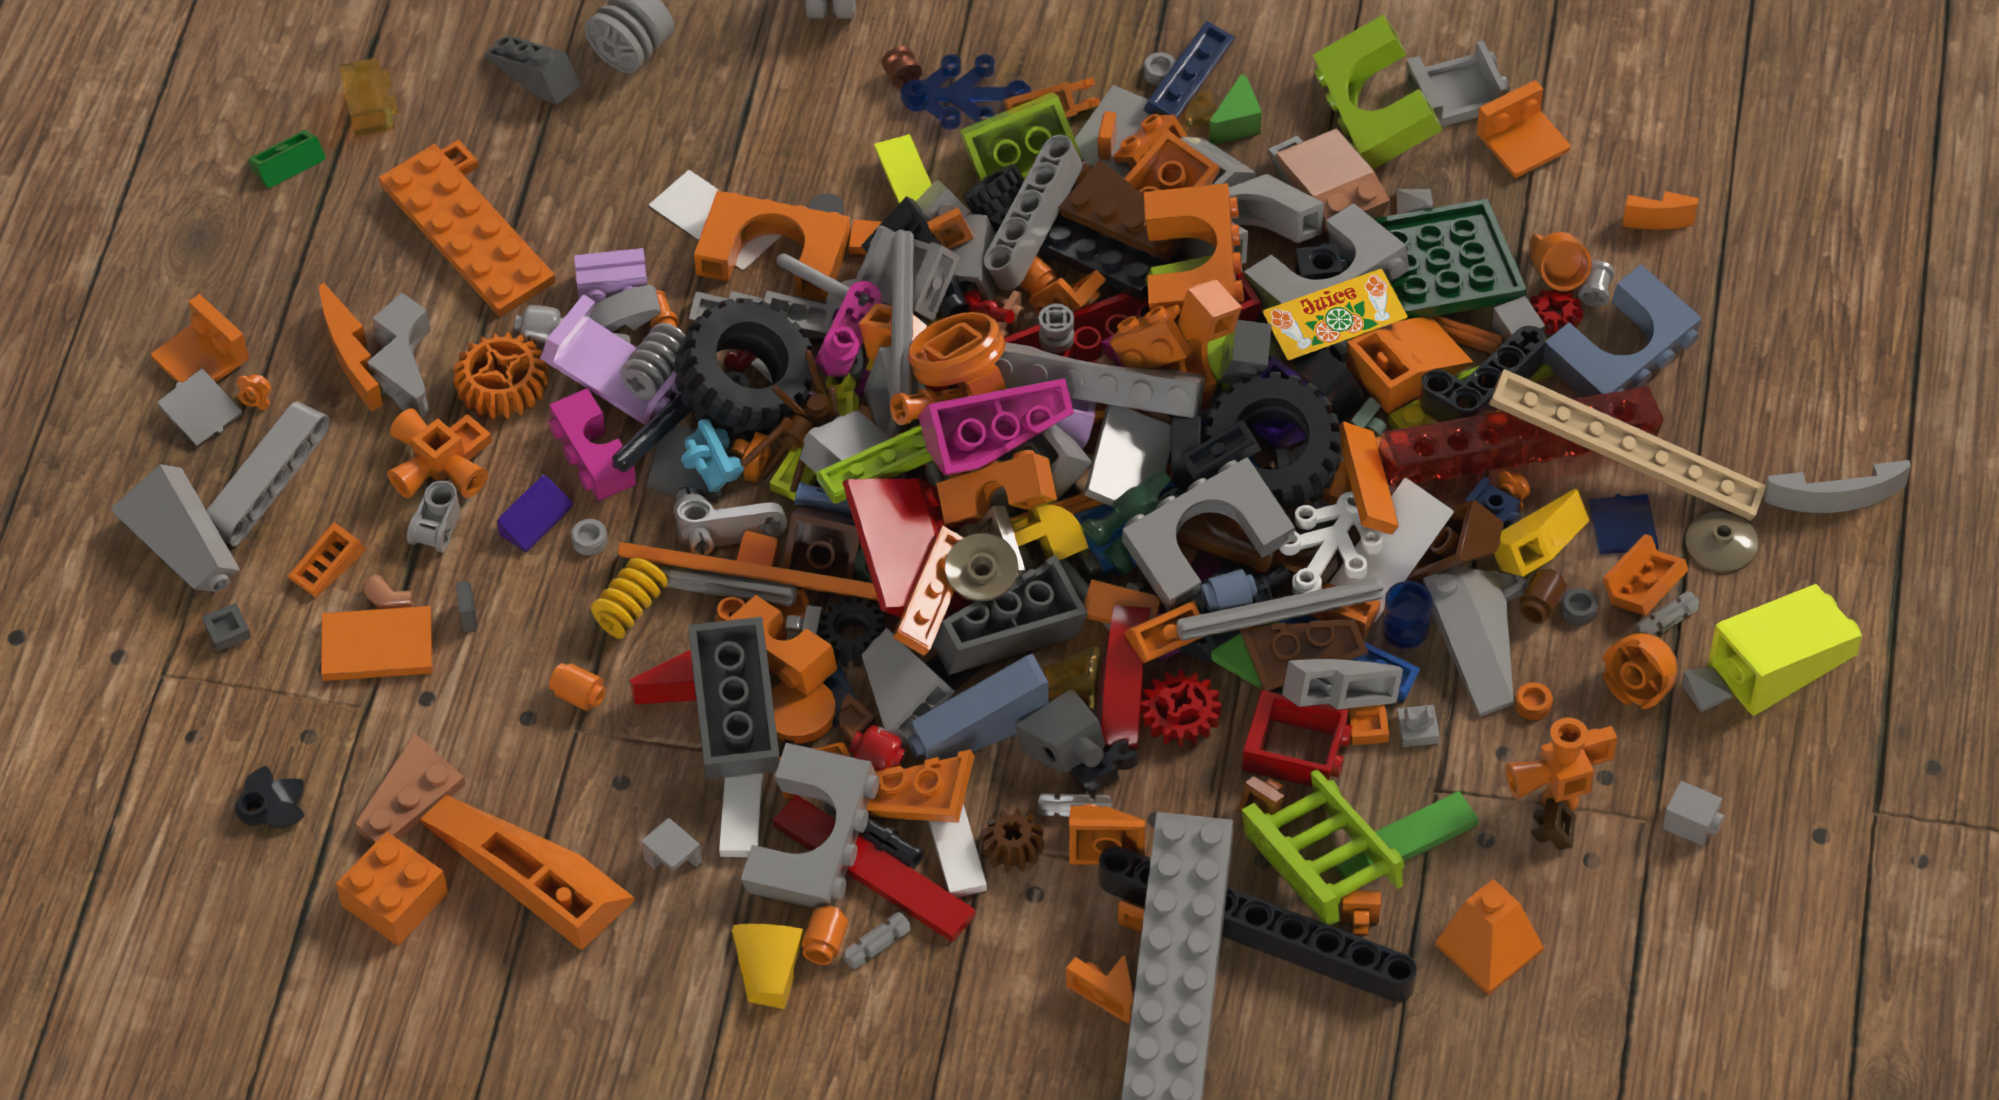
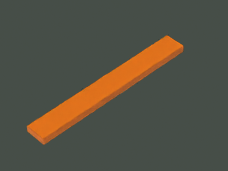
M619 542L617 554L626 560L640 558L656 565H667L788 584L801 589L878 601L873 583Z

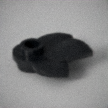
M267 766L257 769L247 777L244 786L245 792L240 795L235 805L236 815L242 823L251 826L266 823L274 828H284L292 826L303 819L304 812L297 806L304 790V781L302 779L274 780ZM254 807H259V808H260V809H258V810H256V811H249L250 809H252V808H254Z

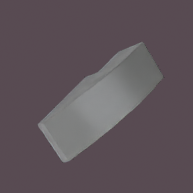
M1354 660L1288 661L1282 695L1299 707L1330 704L1338 710L1392 704L1397 702L1403 669L1394 665Z

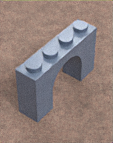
M1642 264L1617 283L1611 302L1642 330L1647 341V346L1644 349L1631 355L1607 353L1595 346L1570 322L1546 340L1543 364H1547L1552 369L1551 371L1590 407L1602 413L1609 407L1617 408L1626 399L1628 392L1632 388L1640 389L1644 386L1654 370L1658 367L1660 369L1667 367L1674 359L1677 351L1682 347L1685 350L1690 348L1700 335L1697 331L1702 317Z

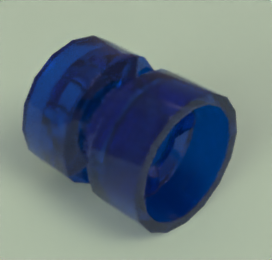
M1403 581L1390 587L1386 593L1382 631L1385 638L1396 647L1406 649L1418 647L1425 642L1429 635L1433 599L1430 591L1424 585L1413 581Z

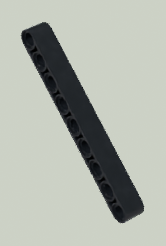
M1119 846L1105 849L1099 858L1100 886L1109 894L1145 906L1148 885L1144 883L1148 882L1151 858ZM1117 868L1123 871L1115 873L1109 870ZM1227 887L1225 909L1228 911L1224 912L1222 937L1390 1001L1402 1002L1409 999L1414 993L1417 967L1415 961L1410 956ZM1257 921L1261 922L1262 925L1254 926L1249 923ZM1286 935H1295V936H1297V937H1299V938H1297V939H1287V938L1284 937V936H1286ZM1329 948L1332 949L1334 952L1325 953L1322 952L1320 949ZM1362 961V962H1366V963H1368V964H1370V965L1363 967V966H1359V965H1357V964H1355V963ZM1400 975L1405 977L1406 979L1396 980L1391 976Z

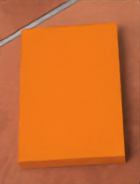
M431 606L322 613L321 676L323 681L433 674V613Z

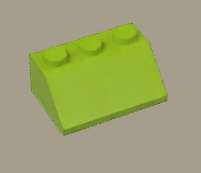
M1053 92L958 130L979 181H982L987 175L990 176L994 171L1010 164H1016L1023 178L1026 179L1045 142L1056 135L1069 137L1082 160L1059 97Z

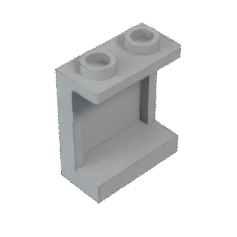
M1484 41L1476 42V49L1473 55L1425 67L1420 56L1409 58L1406 61L1405 82L1410 93L1418 89L1421 90L1431 104L1441 127L1478 118L1479 107L1510 93L1508 80L1505 76L1500 75L1497 69L1496 56L1493 51H1488Z
M880 225L871 240L869 250L857 274L855 283L859 281L873 283L881 292V303L892 305L893 237L896 235V232ZM914 239L913 314L934 321L961 257L960 255L942 245L933 242L928 244Z

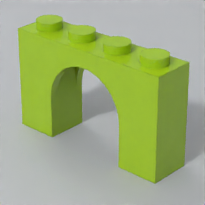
M1384 15L1379 16L1313 54L1318 68L1314 69V73L1323 87L1328 86L1330 92L1325 94L1334 112L1339 110L1342 116L1337 119L1341 130L1346 137L1351 136L1353 142L1350 144L1372 169L1379 167L1443 130L1431 104L1420 89L1380 110L1367 111L1358 108V96L1365 82L1375 73L1407 56L1395 30Z

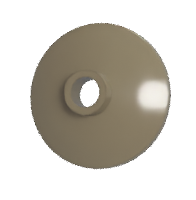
M1716 511L1703 514L1690 524L1686 533L1685 545L1689 556L1702 568L1716 573H1733L1744 569L1753 561L1758 549V538L1754 528L1742 517L1729 512Z
M987 533L973 534L959 540L949 551L945 562V573L950 586L962 597L973 601H989L1004 595L1014 585L1019 572L1018 558L1013 547L1004 539ZM981 569L989 572L986 576L976 575L977 571Z

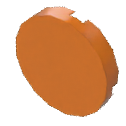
M783 682L771 689L778 740L784 741V739L793 740L794 744H804L819 739L832 727L837 707L832 691L825 684L821 683L808 696L796 688H788Z

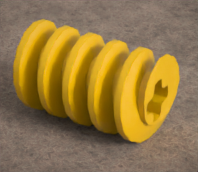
M640 558L630 559L626 564V568L621 569L617 578L610 582L608 589L603 590L600 594V599H596L591 605L594 619L611 636L617 639L624 638L626 635L624 628L631 629L634 626L633 618H641L643 615L642 608H649L651 606L650 597L658 598L661 594L658 587L666 588L668 580L665 574L651 562Z

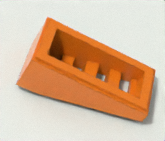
M333 522L287 577L316 598L364 553L366 548L357 538ZM338 543L345 547L341 552L335 548ZM328 552L336 557L333 562L324 557ZM317 562H320L327 568L323 573L314 567ZM307 571L318 578L314 584L303 577Z

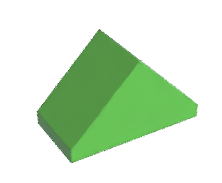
M1239 76L1210 120L1209 142L1214 145L1261 134L1262 112L1246 76Z

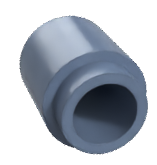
M1243 569L1209 578L1208 583L1201 584L1200 589L1208 613L1253 604L1252 597L1257 595V588L1252 574L1246 575Z

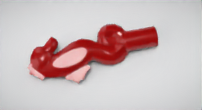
M976 289L962 293L964 300L970 306L969 312L985 314L997 322L1010 324L1014 321L1015 314L1013 310L998 308L995 301H982L981 294Z

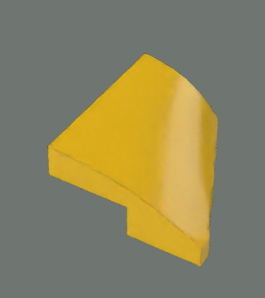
M772 924L733 925L732 936L735 941L747 1001L785 1009L795 977L794 967L804 937L803 929Z

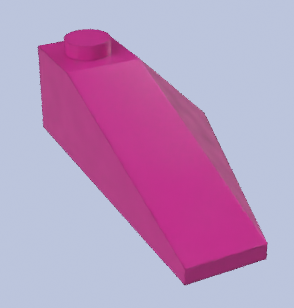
M1065 378L928 404L918 417L927 451L944 476L982 468L1069 417L1074 411Z

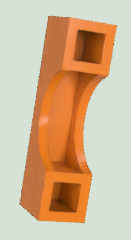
M1217 279L1203 284H1196L1188 289L1177 326L1192 351L1186 358L1166 364L1163 368L1205 375L1200 411L1210 407L1217 386V381L1213 376L1208 361V342L1234 333L1242 308Z

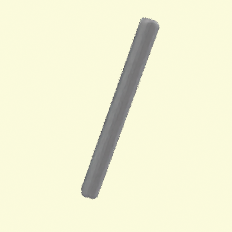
M902 229L896 231V235L893 237L891 398L896 393L912 394V365L908 362L907 354L913 341L914 236L912 232Z
M1377 578L1187 617L1176 622V631L1180 639L1185 641L1380 600L1383 598V585Z

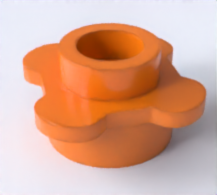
M252 374L248 377L244 375L238 377L236 380V384L239 386L238 402L245 406H257L260 410H266L270 406V402L267 399L271 393L269 382L257 374Z
M1502 471L1499 473L1500 481L1496 488L1520 500V511L1523 508L1522 501L1530 494L1529 483L1519 473L1511 474L1508 471Z

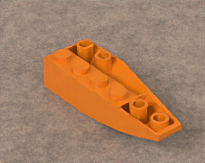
M445 795L420 818V822L581 951L634 902V897L580 854L451 796Z

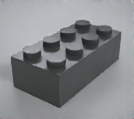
M762 617L688 625L705 779L776 772L780 758Z

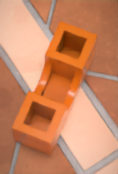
M1024 450L1013 454V459L1005 462L994 460L983 466L980 470L949 475L948 480L937 483L944 524L959 530L964 524H977L990 510V503L994 493L1003 487L1006 490L1009 505L1024 510L1057 500L1049 458L1038 455L1033 450Z
M757 595L726 620L762 617L769 671L777 675L783 684L790 689L796 688L808 696L838 669L832 645L807 628L795 638L781 641L787 636L781 611Z

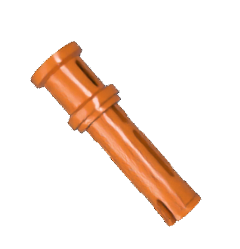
M925 388L920 389L917 394L911 395L896 393L891 398L890 411L892 418L898 425H907L911 420L919 419L918 415L928 404L964 398L959 388L939 392Z

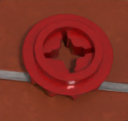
M1541 289L1539 295L1531 296L1529 303L1544 323L1545 334L1553 336L1569 322L1576 329L1581 324L1583 318L1580 299L1572 297L1570 290L1563 293L1556 289L1550 292ZM1550 305L1554 306V308L1556 309L1562 308L1561 316L1560 314H1557L1555 311L1549 312Z

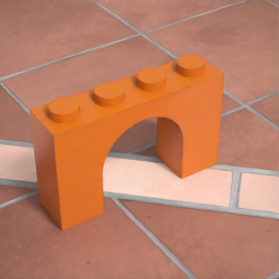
M1228 183L1144 192L1145 222L1149 241L1198 238L1210 243L1216 249L1212 257L1196 269L1185 272L1147 275L1150 311L1158 306L1168 308L1176 304L1182 310L1189 288L1215 279L1223 285L1237 302H1244L1242 280L1236 281V274H1242L1240 252L1234 253V246L1241 245L1239 225H1233V218H1239L1237 197H1230ZM1180 312V313L1178 314V316L1175 318V320H1174L1175 323L1178 322V319H1179V317H1180L1181 312Z
M717 191L694 253L696 275L729 282L742 248L757 237L774 234L786 236L796 241L803 249L799 259L800 262L837 280L850 242V216L841 215L836 212L809 209L800 205L794 206L778 203L770 199L743 196L734 192ZM795 275L796 295L826 301L829 292Z

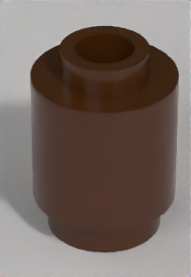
M1552 569L1537 570L1519 600V612L1526 620L1535 624H1542L1553 616L1567 591V584L1562 575Z

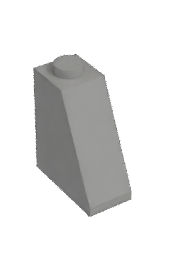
M968 214L965 220L974 239L951 249V251L961 256L954 275L962 293L976 289L981 294L982 301H992L995 294V283L984 265V256L996 232L987 215Z
M886 628L880 636L870 643V646L862 654V658L883 726L888 732L899 736L902 744L905 746L908 743V738L912 737L911 721L945 703L955 691L905 644L894 639V634Z

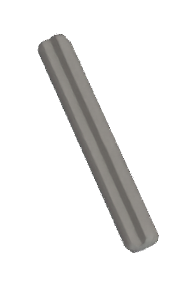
M667 565L660 569L668 580V588L725 597L734 596L744 600H750L757 595L769 604L788 607L792 606L797 598V589L793 585Z

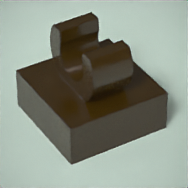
M1554 798L1546 799L1545 810L1533 813V818L1543 827L1531 830V835L1541 843L1550 840L1558 850L1573 848L1576 815L1563 801L1556 802Z

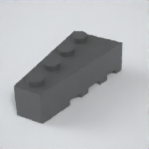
M1054 555L1036 570L1030 569L1023 573L1020 579L1015 581L1012 588L999 598L989 601H976L943 620L933 646L950 675L1078 637L1087 611L1057 556Z

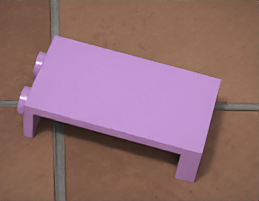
M583 294L547 338L540 359L646 425L671 401L669 397L673 393L676 395L680 393L676 389L674 381L677 374L673 371L651 400H643L632 394L621 380L620 370L622 365L629 359V356L635 352L636 347L590 319L595 301Z

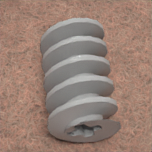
M656 324L621 367L620 375L625 387L636 397L643 400H651L674 371V362L678 356L677 352L686 335L672 324Z

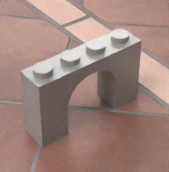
M1268 174L1229 187L1230 197H1237L1239 218H1233V225L1264 227L1295 243L1322 234L1324 203ZM1239 227L1241 245L1234 246V253L1240 252L1241 262L1244 264L1247 258L1248 231ZM1188 238L1180 248L1186 251L1187 255L1195 259L1211 256L1216 250L1210 243L1198 238Z
M1353 203L1326 220L1330 245L1337 244L1339 253L1352 263L1343 273L1322 280L1306 279L1296 275L1273 255H1270L1244 271V275L1260 299L1261 308L1265 310L1378 269L1384 271L1390 283L1409 271L1406 245Z
M1248 457L1240 462L1232 460L1219 469V474L1208 480L1201 478L1187 488L1188 492L1177 498L1175 496L1167 497L1156 506L1155 511L1146 516L1138 514L1125 524L1122 542L1168 612L1200 594L1201 581L1182 554L1176 540L1179 529L1190 518L1208 512L1220 513L1232 518L1241 526L1262 558L1293 540L1294 525Z
M786 743L775 774V779L781 791L815 798L828 803L836 810L835 827L829 838L821 846L806 853L791 854L752 845L741 881L749 894L814 909L827 905L835 907L836 902L841 901L844 897L846 890V879L844 877L847 867H852L855 863L857 856V845L855 843L858 833H863L867 826L868 811L866 809L869 799H874L877 794L879 777L876 775L870 761Z

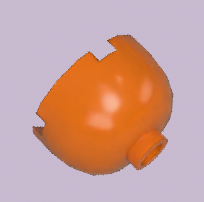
M1633 633L1612 644L1603 655L1602 662L1605 661L1606 671L1602 673L1604 681L1611 693L1628 706L1631 705V701L1637 705H1643L1640 709H1648L1655 706L1667 696L1676 683L1678 670L1676 657L1671 648L1661 638L1652 634Z

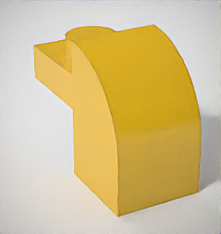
M1042 504L1027 509L1030 516L1029 520L1027 516L1010 521L1018 547L1038 539L1046 559L1056 555L1058 560H1061L1089 548L1078 520L1072 513L1062 507Z

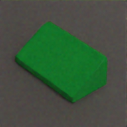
M303 130L248 158L247 162L261 182L267 188H272L324 161L326 156L318 137L307 130Z

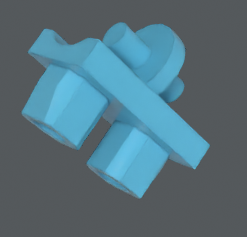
M703 419L698 422L697 430L685 439L687 451L682 455L681 462L686 469H697L709 493L719 492L726 482L736 480L743 472L744 467L741 466L739 458L727 457L725 450L729 446L730 438L726 430L714 429L709 419Z

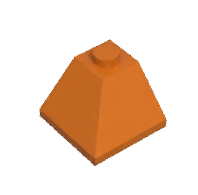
M1094 804L1070 806L1069 864L1099 865L1101 853L1113 846L1123 847L1145 855V820L1110 807H1098Z
M1495 879L1489 881L1463 903L1435 943L1450 960L1488 995L1544 951V946L1521 904Z

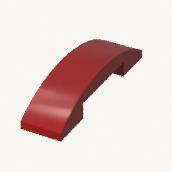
M1114 605L1102 705L1101 731L1105 742L1104 747H1111L1120 740H1126L1128 748L1138 749L1145 663H1143L1131 646L1124 632L1149 621L1151 615L1150 607Z

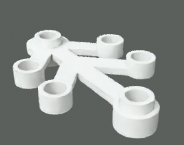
M1353 491L1342 494L1338 498L1337 504L1315 509L1310 505H1302L1296 509L1295 524L1303 530L1312 529L1317 523L1337 519L1334 526L1301 535L1294 531L1292 542L1295 543L1285 544L1279 548L1285 555H1295L1302 549L1322 544L1309 566L1299 570L1292 579L1293 595L1322 589L1320 576L1337 549L1345 563V574L1348 578L1360 580L1366 576L1367 561L1363 556L1357 554L1348 535L1352 525H1355L1361 536V549L1365 553L1376 554L1382 550V534L1377 530L1361 525ZM1303 516H1309V517H1311V518H1309V519H1303V518H1301V517H1303ZM1374 540L1376 543H1368L1367 541ZM1352 566H1360L1361 568H1359V569H1353V568H1351V567H1352Z

